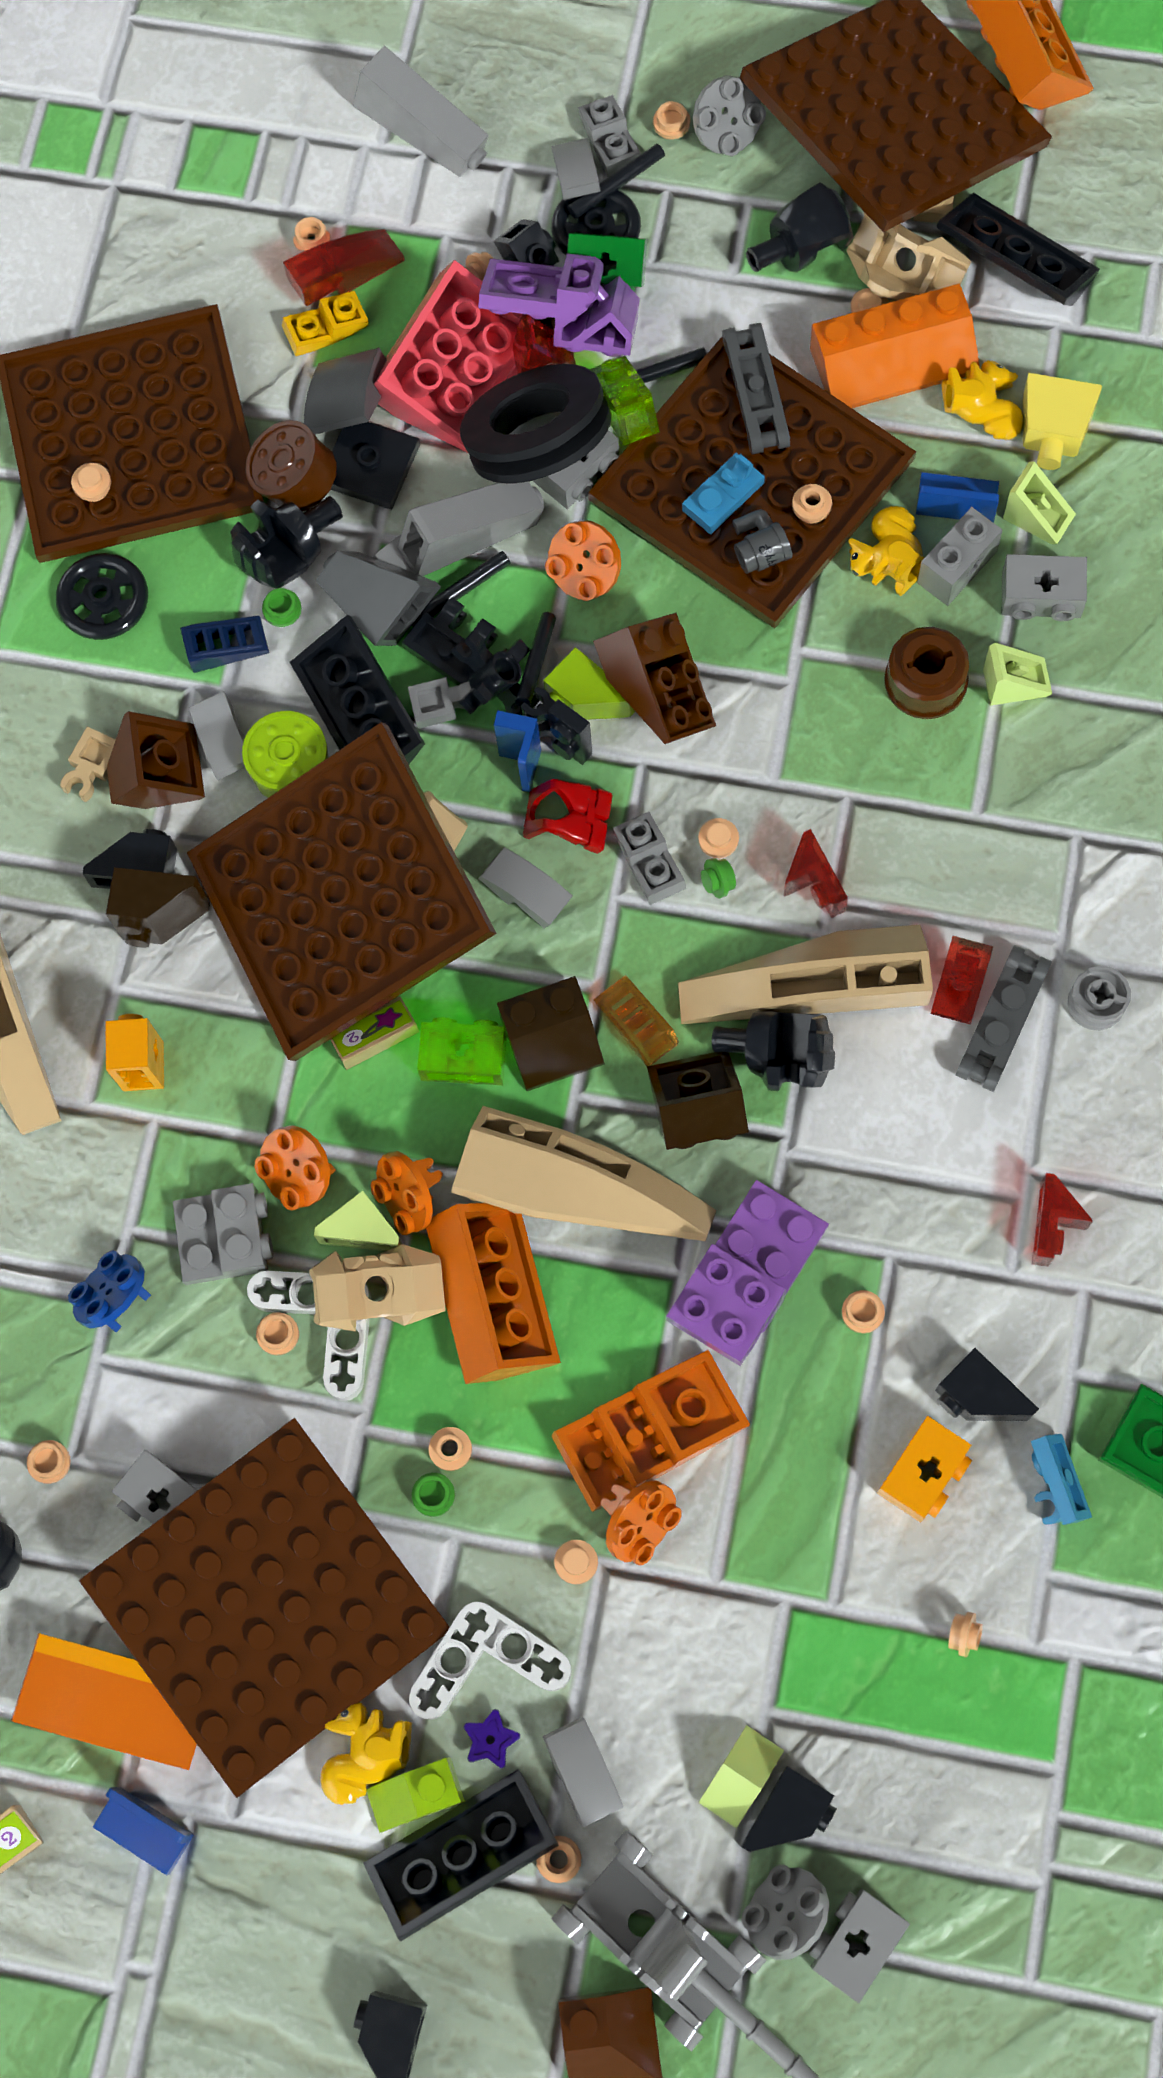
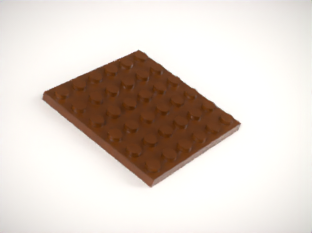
M882 0L744 66L740 75V80L883 233L1039 152L1048 146L1052 135L1010 94L921 0Z
M218 304L0 355V383L35 555L39 563L253 513L250 506L257 500L264 502L263 496L250 486L246 477V460L251 444ZM87 463L102 465L106 468L111 478V486L107 495L96 502H90L78 497L71 484L72 475L75 470Z
M722 336L588 492V500L775 629L914 461L916 451L769 354L789 430L790 447L778 449L777 446L764 448L762 453L751 454ZM751 344L740 346V350L752 348ZM772 423L759 425L761 432L774 430ZM735 453L742 454L753 464L756 470L765 476L764 484L710 535L682 511V503ZM808 484L824 487L832 498V507L828 516L820 522L812 524L803 522L796 516L792 508L795 492ZM816 499L805 500L806 503L809 505H816L819 503V501ZM763 509L768 513L773 523L778 522L782 526L791 546L792 558L762 571L754 570L746 574L737 559L734 544L743 541L745 536L759 529L756 527L737 535L732 521L755 510Z
M382 722L187 852L287 1059L291 1061H297L497 934L389 726Z
M295 1418L78 1580L236 1798L325 1730L326 1723L335 1720L341 1712L351 1705L362 1701L445 1636L450 1628Z

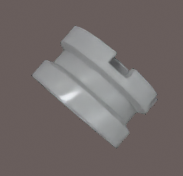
M1098 965L1090 967L1077 977L1068 994L1067 1005L1070 1015L1079 1025L1090 1030L1100 1031L1111 1028L1120 1021L1131 999V989L1128 981L1119 971L1107 966ZM1094 993L1103 994L1106 1000L1101 1004L1096 1003L1097 998L1094 996Z

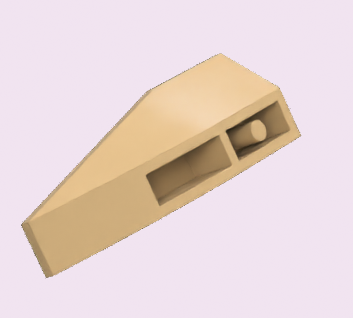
M921 925L844 930L830 933L679 982L678 991L681 1024L750 1019L756 1011L822 1014L929 1005L933 985L929 950Z
M0 934V1102L19 1132L25 1135L62 1120Z
M482 1106L471 1127L451 1193L467 1197L473 1201L484 1202L507 1209L513 1213H520L534 1218L706 1241L716 1214L714 1208L680 1185L617 1151L566 1130L486 1106Z

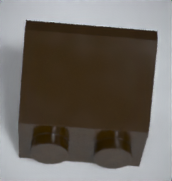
M114 867L106 916L122 940H125L126 944L146 948L149 947L150 943L164 944L208 912L210 902L196 876Z
M576 976L497 1003L500 1018L526 1091L605 1065L591 1017Z
M713 1052L647 1066L660 1129L667 1150L674 1148L687 1149L697 1143L716 1139L729 1140L739 1134L749 1133L742 1088L729 1052Z

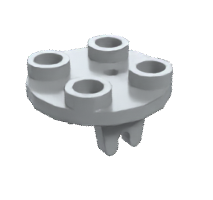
M726 75L716 78L702 89L695 102L693 112L695 134L701 144L710 151L728 156L737 155L753 141L760 125L765 120L766 110L761 101L740 80V77Z
M786 1865L774 1867L770 1871L768 1878L757 1888L750 1904L742 1913V1925L748 1930L749 1938L758 1951L775 1960L793 1959L807 1952L819 1939L827 1923L829 1901L826 1888L814 1874L799 1867L789 1868Z

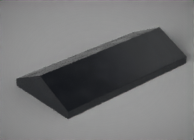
M972 193L941 218L936 228L1063 305H1074L1100 270V268L975 193Z
M346 615L290 661L292 668L339 750L381 722L389 726L408 764L412 762L425 745L351 616Z
M518 1769L363 1862L394 1932L401 1942L558 1847L559 1844L537 1800Z

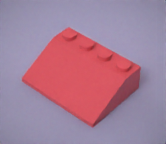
M453 260L438 274L393 345L374 386L382 396L378 405L394 417L468 453L460 437V425L465 414L491 388L519 374L540 339L536 340L523 335L521 330V324L523 323L521 319L522 314L512 312L495 314L488 309L478 308L479 292L483 281L456 260Z

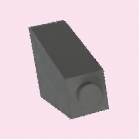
M337 551L328 557L323 565V571L315 580L344 613L353 618L357 627L374 646H396L441 588L436 581L361 552Z

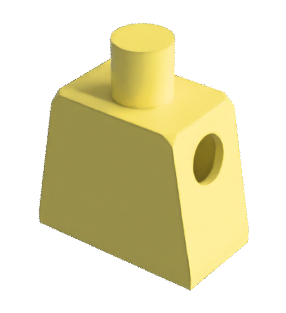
M1028 373L1023 393V447L1039 451L1037 465L1040 468L1056 470L1060 467L1062 455L1069 457L1078 455L1095 412L1102 385Z

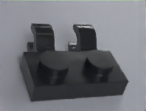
M451 597L436 618L425 612L402 641L404 649L456 685L469 682V674L472 668L452 654L451 650L460 640H465L452 630L462 624L467 614L462 611L465 608L464 605ZM482 619L474 630L476 629L483 637L485 645L489 649L496 641L498 635L494 633L496 627Z
M537 687L534 690L535 698L543 704L539 703L536 709L528 704L523 703L521 705L523 716L537 718L538 722L544 721L538 725L540 738L545 736L551 737L552 747L560 756L566 760L573 758L583 765L593 754L590 722L559 699L554 701L543 688Z

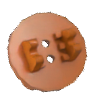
M574 521L560 528L552 538L545 570L548 576L554 579L555 583L566 594L579 600L590 601L608 593L617 582L621 570V554L615 538L604 526L592 521Z
M294 1125L280 1127L270 1133L265 1138L260 1149V1156L256 1158L254 1164L257 1175L265 1181L271 1193L281 1201L286 1209L291 1211L302 1207H309L323 1198L330 1183V1175L336 1171L333 1165L329 1164L326 1152L318 1139L306 1129Z
M394 1151L384 1154L378 1161L377 1179L371 1181V1191L375 1200L380 1204L384 1203L393 1218L397 1231L402 1235H408L412 1232L426 1229L431 1223L433 1196L430 1194L429 1188L441 1180L443 1173L440 1170L428 1171L434 1163L432 1158L412 1161L407 1155Z
M657 1480L644 1482L631 1491L615 1484L611 1490L617 1496L616 1500L611 1502L604 1498L600 1503L611 1516L606 1530V1546L615 1558L623 1562L633 1561L639 1566L644 1565L652 1558L655 1547L663 1540L666 1533L678 1525L682 1511L676 1506V1497L672 1489Z

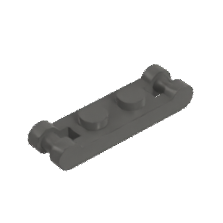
M750 324L749 329L735 331V328L722 330L724 348L729 359L750 453H762L764 448L777 446L778 449L790 447L789 430L762 324ZM752 345V348L740 350V346ZM772 423L774 430L760 431L759 425Z
M1016 945L1011 950L955 1076L964 1080L970 1077L984 1083L982 1087L992 1092L995 1091L1052 963L1051 960L1042 956L1038 960L1024 954L1025 949ZM1017 969L1032 975L1029 984L1013 978ZM978 1055L993 1060L991 1068L975 1062Z

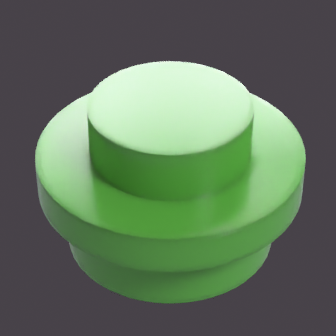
M277 588L270 591L262 604V612L265 619L276 627L292 625L298 620L302 611L299 597L291 590L285 588Z
M711 858L705 861L704 870L701 871V881L705 890L708 893H712L716 898L726 897L729 891L734 890L736 887V877L731 864L726 859L718 860Z
M440 1473L424 1474L415 1482L412 1488L414 1506L420 1513L429 1517L445 1514L450 1510L455 1500V1489L452 1482Z

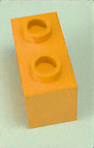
M138 1014L120 1015L118 1020L105 1021L106 1070L123 1091L164 1089V1041L148 1018H143V1016Z
M927 1416L877 1494L920 1523L927 1514L936 1518L949 1498L942 1491L952 1477L959 1482L972 1462V1459L966 1456L972 1445ZM930 1461L936 1465L933 1473L938 1477V1480L931 1477L925 1482L919 1478L922 1470L917 1464L924 1467Z

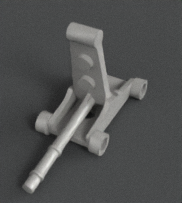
M626 1830L615 1842V1846L620 1850L616 1857L570 1910L563 1904L551 1918L552 1921L577 1944L580 1943L589 1931L592 1932L646 1986L675 2011L664 2026L690 2051H693L704 2037L698 2029L717 2007L746 2034V2038L749 2041L753 2040L779 2064L787 2076H792L793 2078H818V2075L802 2061L803 2058L799 2054L796 2055L764 2026V2022L761 2019L758 2020L728 1993L748 1969L753 1974H756L767 1960L740 1935L737 1936L728 1948L717 1940L642 1870L653 1854ZM635 1910H647L654 1917L655 1924L644 1937L634 1935L629 1929L628 1920L631 1913Z

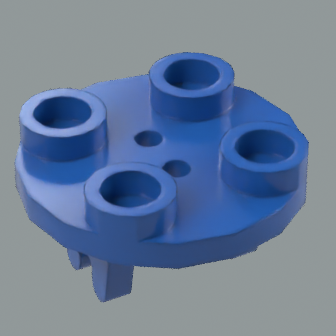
M114 1250L104 1254L99 1260L97 1268L90 1273L84 1282L76 1284L68 1295V1301L73 1305V1314L76 1321L89 1329L102 1327L107 1324L114 1332H117L122 1326L115 1319L129 1308L138 1295L145 1301L151 1296L142 1287L145 1274L142 1263L134 1256L129 1254L120 1255Z

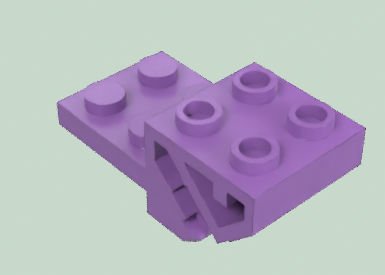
M567 253L563 267L490 258L479 292L478 308L488 309L495 314L512 312L527 314L534 319L555 318L553 346L563 347L571 352L588 350L602 352L610 357H617L621 355L630 356L638 321L640 298L620 276L602 287L600 282L604 268L603 263L598 258Z
M756 1180L715 1245L711 1244L667 1314L666 1321L741 1366L754 1348L761 1333L767 1329L779 1310L791 1286L826 1232L829 1223Z

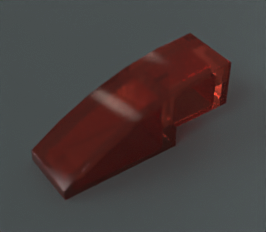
M381 229L351 234L322 243L284 261L283 265L288 281L307 307L335 290L338 294L350 292L402 263L405 259L387 231Z

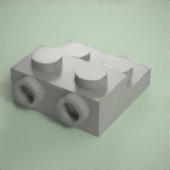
M253 1183L211 1190L210 1195L173 1201L182 1282L185 1285L268 1271L267 1259L273 1258V1245L270 1234L263 1233L262 1218L268 1217L267 1201L264 1192L258 1193Z

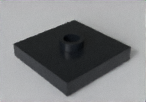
M371 422L342 428L332 450L337 464L336 477L331 490L392 510L420 447L419 438Z

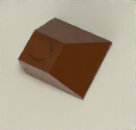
M131 711L125 713L107 764L111 804L149 809L204 798L205 793L197 733L194 724Z
M649 1987L560 1998L558 2005L568 2078H662L652 1991Z

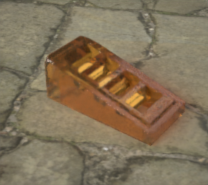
M626 975L593 999L595 1004L646 1066H651L678 1045L679 1040L674 1029ZM630 994L632 998L614 1011L611 1008L626 995ZM638 1007L641 1008L639 1012L633 1015L626 1022H623L622 1019H624ZM648 1020H651L652 1023L636 1035L633 1033Z

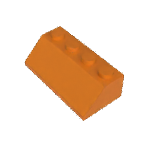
M966 0L969 9L978 17L982 25L980 29L981 35L992 46L997 56L994 59L995 64L1006 75L1011 85L1009 87L1010 94L1022 105L1025 104L1042 110L1089 94L1094 89L1051 0Z
M960 283L812 324L810 351L824 390L851 408L942 384L943 380H948L950 367H955L961 378L966 377V371L970 370L971 362H976L980 367L973 318Z
M487 1203L455 1204L433 1216L431 1223L426 1229L432 1253L440 1257L445 1305L465 1384L498 1381L561 1363L522 1214L513 1213L507 1209Z

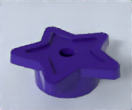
M493 1709L483 1723L464 1724V1729L472 1740L467 1760L472 1763L488 1758L499 1768L506 1766V1749L519 1740L521 1735L519 1732L503 1726L498 1709ZM492 1735L495 1738L493 1744L487 1743V1736Z

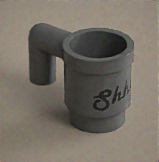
M758 509L732 521L737 535L756 527L759 529L745 536L743 541L734 544L737 559L746 574L754 570L762 571L792 558L791 546L782 526L778 522L773 523L765 510Z

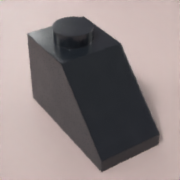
M145 829L143 833L129 832L87 863L83 868L82 874L91 887L110 889L114 867L174 874L177 848L172 838L163 831Z
M976 1348L943 1379L935 1390L940 1395L937 1399L939 1404L954 1418L961 1415L966 1421H1028L1039 1410L1028 1397Z
M786 1766L741 1847L748 1852H753L811 1837L816 1828L824 1833L837 1808L830 1804L835 1795Z
M378 1991L371 1993L368 2001H360L354 2021V2028L360 2030L358 2044L376 2078H409L427 2005Z

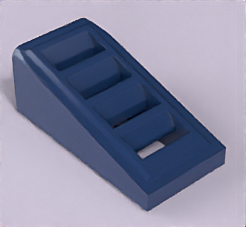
M260 615L198 623L180 628L187 658L193 673L270 653ZM244 631H252L255 644L247 645ZM236 634L239 646L231 647L229 635ZM220 638L223 648L215 649L213 639ZM205 642L206 651H199L198 643Z

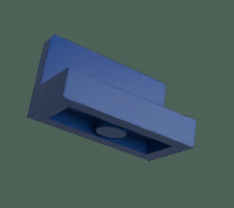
M921 472L916 515L960 520L973 507L994 523L999 503V481Z
M497 710L494 730L499 756L518 760L522 791L530 792L541 754L537 718Z
M110 1787L105 1795L109 1798V1801L93 1825V1828L163 1874L170 1875L194 1834L123 1788Z

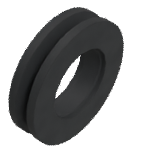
M553 364L519 373L483 394L465 414L460 425V437L465 449L469 453L475 471L481 477L496 483H522L552 475L586 456L606 435L611 424L612 414L609 404L603 395L600 381L593 371L580 365ZM551 412H561L551 422L535 430L521 434H510L521 424L537 416Z

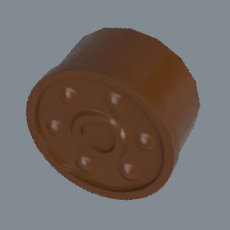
M286 420L270 426L255 440L246 460V477L250 486L263 497L269 498L277 506L293 502L303 512L320 503L331 490L336 477L337 463L333 452L317 439L314 432L308 426L299 421Z
M937 627L916 628L902 635L892 648L885 670L884 682L888 697L900 711L915 718L935 719L949 714L960 705L967 692L969 682L968 652L960 639L949 631Z

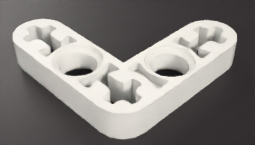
M261 1271L250 1279L247 1286V1295L252 1304L259 1310L315 1315V1303L305 1305L298 1300V1291L301 1286L306 1283H313L310 1273ZM266 1281H271L275 1289L287 1290L286 1282L292 1281L289 1289L291 1303L285 1304L287 1298L281 1294H272L269 1297V1301L264 1302L263 1297L257 1293V1289L264 1288ZM365 1283V1294L371 1300V1292ZM370 1319L356 1320L359 1341L355 1347L347 1350L339 1348L336 1344V1335L341 1329L328 1327L323 1381L327 1392L337 1400H352L362 1391ZM334 1355L346 1359L358 1357L357 1363L348 1361V1374L350 1377L355 1378L354 1384H347L346 1391L341 1392L339 1386L336 1383H332L333 1377H340L342 1373V1362L340 1360L333 1362Z
M471 1602L461 1609L414 1683L409 1694V1704L412 1711L421 1718L436 1719L442 1716L448 1710L484 1651L547 1691H557L564 1688L572 1675L571 1664L563 1653L488 1604ZM483 1610L487 1613L484 1620L489 1624V1627L485 1632L479 1629L475 1632L470 1641L479 1643L475 1652H472L465 1643L455 1640L453 1637L458 1630L465 1637L471 1626L466 1620L467 1616L470 1613L478 1615ZM512 1633L522 1635L527 1642L525 1654L518 1659H509L502 1651L503 1640ZM536 1645L544 1648L538 1654V1657L544 1661L551 1663L555 1658L561 1661L559 1669L564 1674L560 1680L552 1678L549 1683L542 1680L544 1671L532 1664L530 1672L522 1668L532 1658ZM457 1647L465 1653L466 1664L460 1672L451 1674L443 1669L441 1658L447 1649ZM435 1669L442 1678L454 1681L455 1683L450 1691L445 1685H442L436 1695L438 1700L441 1701L440 1706L437 1709L430 1706L425 1712L420 1708L423 1700L418 1695L422 1689L430 1691L437 1682V1680L429 1678L431 1671Z

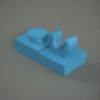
M735 453L682 503V511L711 535L764 484L765 476L756 470L753 464L742 454Z
M1046 1435L1031 1441L1034 1450L1032 1453L1034 1467L1038 1474L1043 1476L1045 1483H1048L1050 1490L1036 1494L1034 1499L1036 1502L1049 1499L1055 1506L1054 1513L1042 1519L1043 1524L1050 1525L1062 1521L1063 1525L1092 1518L1063 1435Z

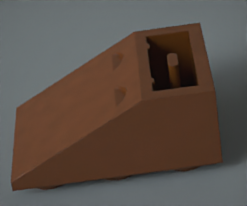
M677 613L631 625L593 641L606 679L664 744L716 726L711 705L706 698L699 678L698 668L693 661L685 638V631L680 624Z

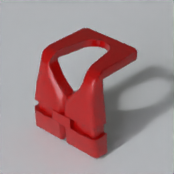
M560 779L548 780L530 791L523 837L531 839L547 831L575 845L581 844L584 846L583 849L598 854L605 847L608 825L604 821L609 819L613 795L611 792L601 788L591 789V786ZM553 791L562 798L569 811L568 814L557 820H535V811L539 802Z

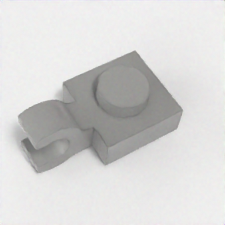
M445 677L409 686L408 691L418 729L457 719L454 708L464 709L459 702L471 690L469 682L449 688L447 678Z

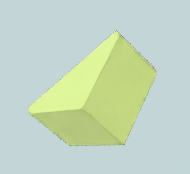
M1032 461L1028 462L1009 492L1003 519L1050 544H1058L1076 513L1036 462Z
M999 643L989 646L983 672L991 706L1043 698L1052 694L1044 657Z
M361 1191L318 1224L314 1230V1237L319 1244L387 1251L403 1244L398 1234L364 1191Z
M746 1725L698 1803L737 1828L762 1790L784 1750Z

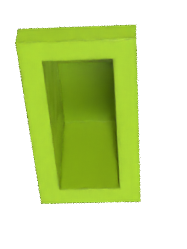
M576 647L543 680L544 690L549 693L554 701L559 699L586 720L631 717L635 713V710L606 679L604 670Z
M444 1758L366 1789L380 1833L465 1802L451 1758Z

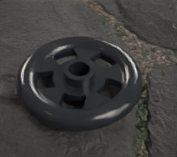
M620 190L615 191L603 200L606 201L605 208H591L578 218L577 224L567 221L570 215L568 206L581 196L566 200L562 199L552 217L551 230L553 239L564 255H567L569 233L639 238L641 231V218L635 203ZM623 213L626 223L616 226L613 214ZM593 220L602 221L599 225H592L590 222ZM606 252L604 258L599 259L603 265L616 262L610 260L609 253Z
M111 553L92 554L79 559L64 572L56 589V608L63 623L77 635L93 640L115 638L132 629L143 616L148 603L147 582L140 569L125 557ZM100 570H115L114 579L99 577ZM80 578L89 581L83 588L82 593L73 590ZM131 585L133 591L132 599L121 600L120 587ZM98 591H107L103 598H95V594ZM81 604H84L91 612L84 620L74 611ZM118 609L121 617L105 624L102 615L109 614Z

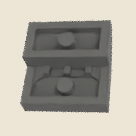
M380 348L318 363L309 385L304 411V424L315 435L369 422L382 397L374 386L387 360Z

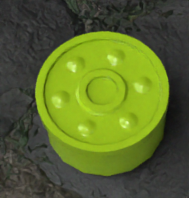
M278 711L262 717L249 729L242 746V758L245 768L260 792L268 798L329 758L327 742L319 725L310 717L295 711Z

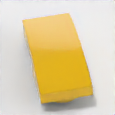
M351 291L319 299L318 309L283 317L282 328L296 357L335 344L367 327L369 321L356 292Z

